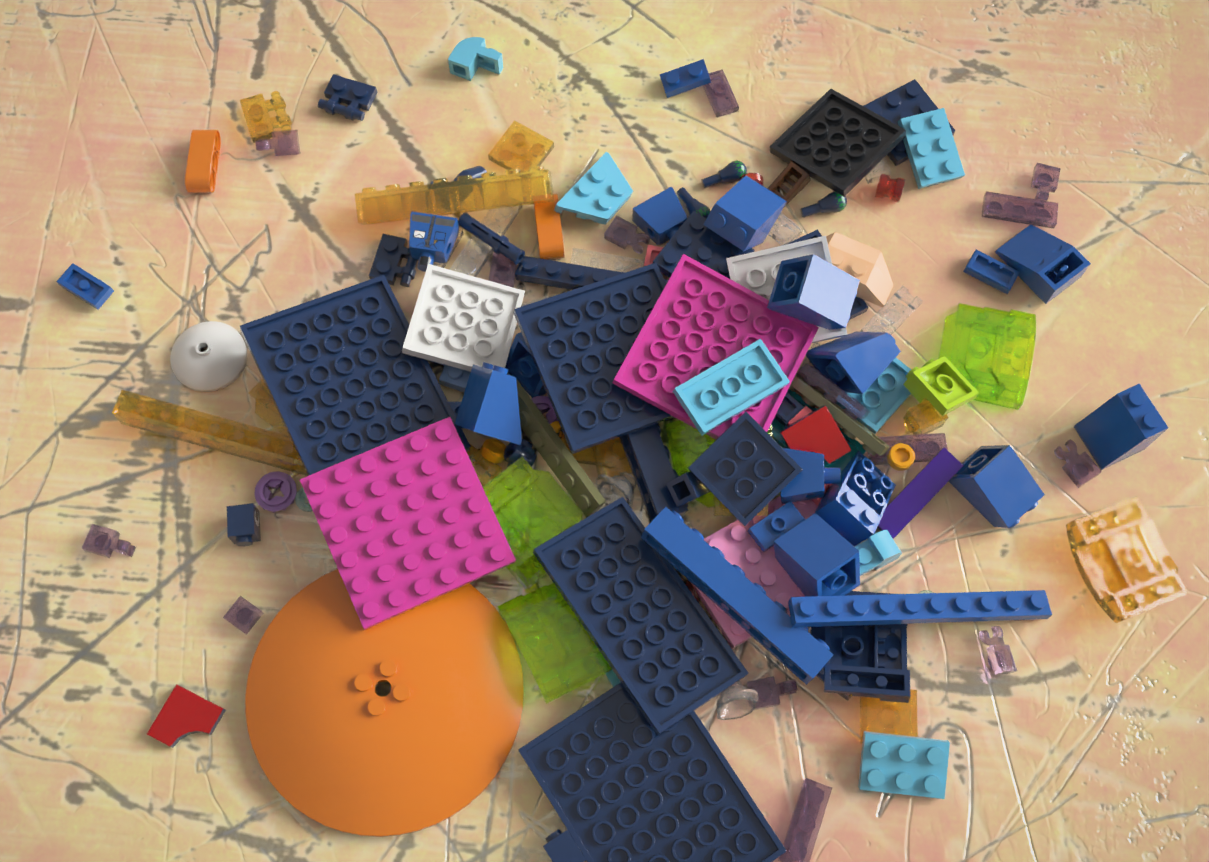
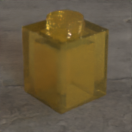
M926 400L909 408L903 419L908 432L913 433L915 438L918 439L942 427L948 416L947 414L942 416Z

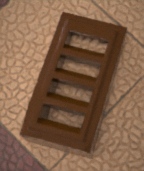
M791 161L767 189L787 201L786 206L811 181V178L807 172ZM790 176H795L798 179V181L795 182L790 178ZM786 181L793 187L789 189L783 183ZM779 187L787 193L785 196L777 191Z

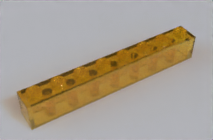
M544 166L531 167L530 172L520 173V169L505 171L506 175L496 176V172L482 173V178L472 179L471 175L458 176L457 181L448 182L447 178L434 179L433 184L424 185L423 181L410 182V187L400 188V184L385 186L386 190L379 191L376 190V187L363 188L362 193H355L358 223L368 225L409 220L411 211L441 216L554 202L551 172L548 169L544 170Z
M125 390L121 391L113 408L112 414L123 425L308 476L290 436Z

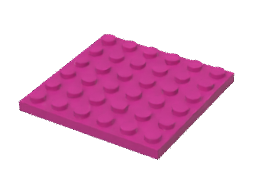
M683 254L612 383L696 428L674 395V388L761 339L789 379V384L706 434L717 440L744 412H747L767 432L819 327L768 309V299Z
M451 417L300 479L364 630L516 562Z

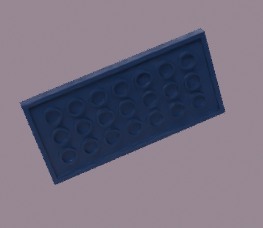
M621 497L533 550V554L658 736L746 677L748 671L673 566L641 538L645 527L624 497Z

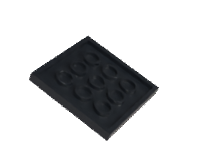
M830 89L770 145V153L788 164L791 161L807 172L810 177L845 197L906 137V130L839 92Z

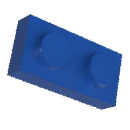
M704 59L660 74L667 98L711 83Z
M73 263L57 280V283L62 288L97 310L114 292L109 285Z

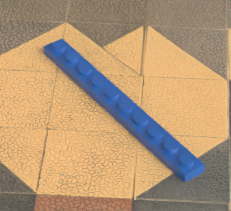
M1045 590L791 597L788 601L793 627L1048 619L1052 616Z

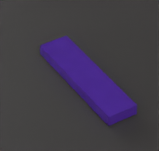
M945 447L942 448L886 506L877 528L880 531L888 530L894 539L964 465Z

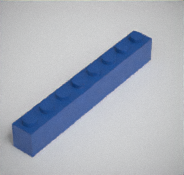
M665 507L644 529L641 538L806 685L834 655L829 651V646L823 640L814 638L808 632L807 627H793L791 616L787 614L786 608L781 603L772 601L766 595V591L762 586L752 583L747 579L744 571L739 566L730 564L725 559L721 550L715 546L711 547L705 542L703 535L698 530L688 527L681 515L676 511H670Z

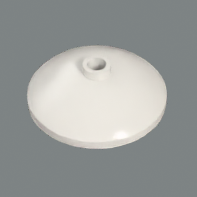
M216 321L202 322L191 326L177 338L170 355L171 368L176 378L187 388L199 392L217 391L229 386L240 376L246 365L247 348L243 338L233 327ZM208 347L206 351L200 352L202 348Z

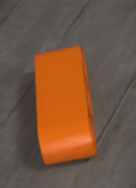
M192 130L185 174L187 192H214L221 147V137L218 130Z
M558 195L533 196L540 259L565 258L560 213L554 211L558 203Z

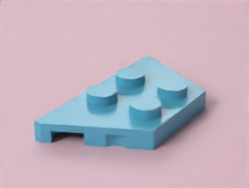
M605 152L556 204L554 211L562 213V210L576 213L577 218L590 219L596 223L606 225L628 201L633 190L610 154Z

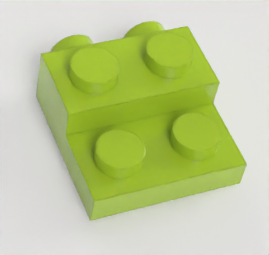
M945 356L936 361L934 359L929 360L920 369L918 367L913 368L905 376L907 380L903 384L919 403L928 400L942 416L974 400L979 394Z

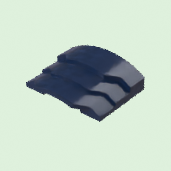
M850 591L845 596L885 595L890 593ZM908 624L811 627V635L816 639L823 640L829 646V651L834 654L816 675L824 682V692L880 698V701L909 703L910 670H907Z

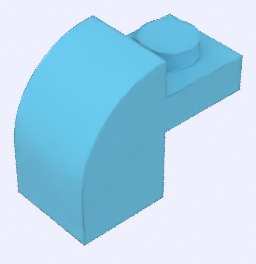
M470 37L462 40L455 46L448 58L450 73L469 81L472 80L478 67L499 75L503 69L502 53L492 48H486L485 39L481 37Z
M888 530L880 531L870 536L868 540L855 546L859 550L860 576L872 569L878 570L898 559L902 554Z

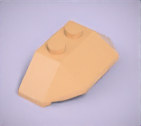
M836 232L826 236L832 265L860 280L857 288V297L884 307L893 283L882 252Z

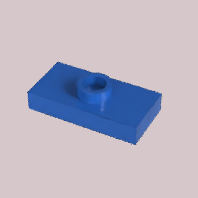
M977 249L963 271L1005 294L1009 293L1020 271Z
M789 501L750 527L747 532L761 550L765 552L774 546V541L779 535L788 532L805 518L794 504Z

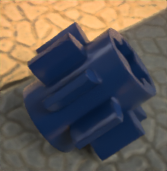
M522 439L521 445L510 442L504 451L505 461L508 462L507 467L515 472H518L519 469L522 471L530 469L536 460L535 450L532 449L533 444Z

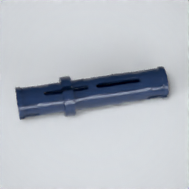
M467 212L460 216L458 220L459 227H462L492 247L493 252L502 254L516 265L522 261L525 251L510 243L506 236L498 235L468 215Z

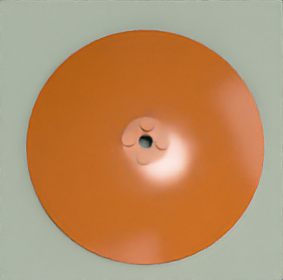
M336 569L313 581L293 596L278 612L262 636L253 656L247 679L245 713L248 733L254 753L268 780L281 796L309 818L327 827L361 836L384 837L403 835L431 827L452 817L476 799L496 777L513 747L520 726L524 696L523 673L514 639L505 621L489 600L470 583L364 630L340 572ZM380 682H388L391 685V691L387 696L381 697L376 694L375 689Z

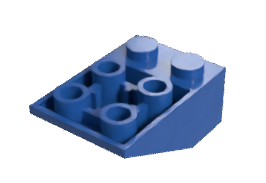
M1032 224L995 251L1008 266L1020 271L1018 276L1045 304L1081 278L1091 264L1074 246Z
M860 451L856 452L840 473L841 484H832L825 492V497H822L815 511L819 517L853 546L858 545L875 534L896 486L888 476L879 470Z

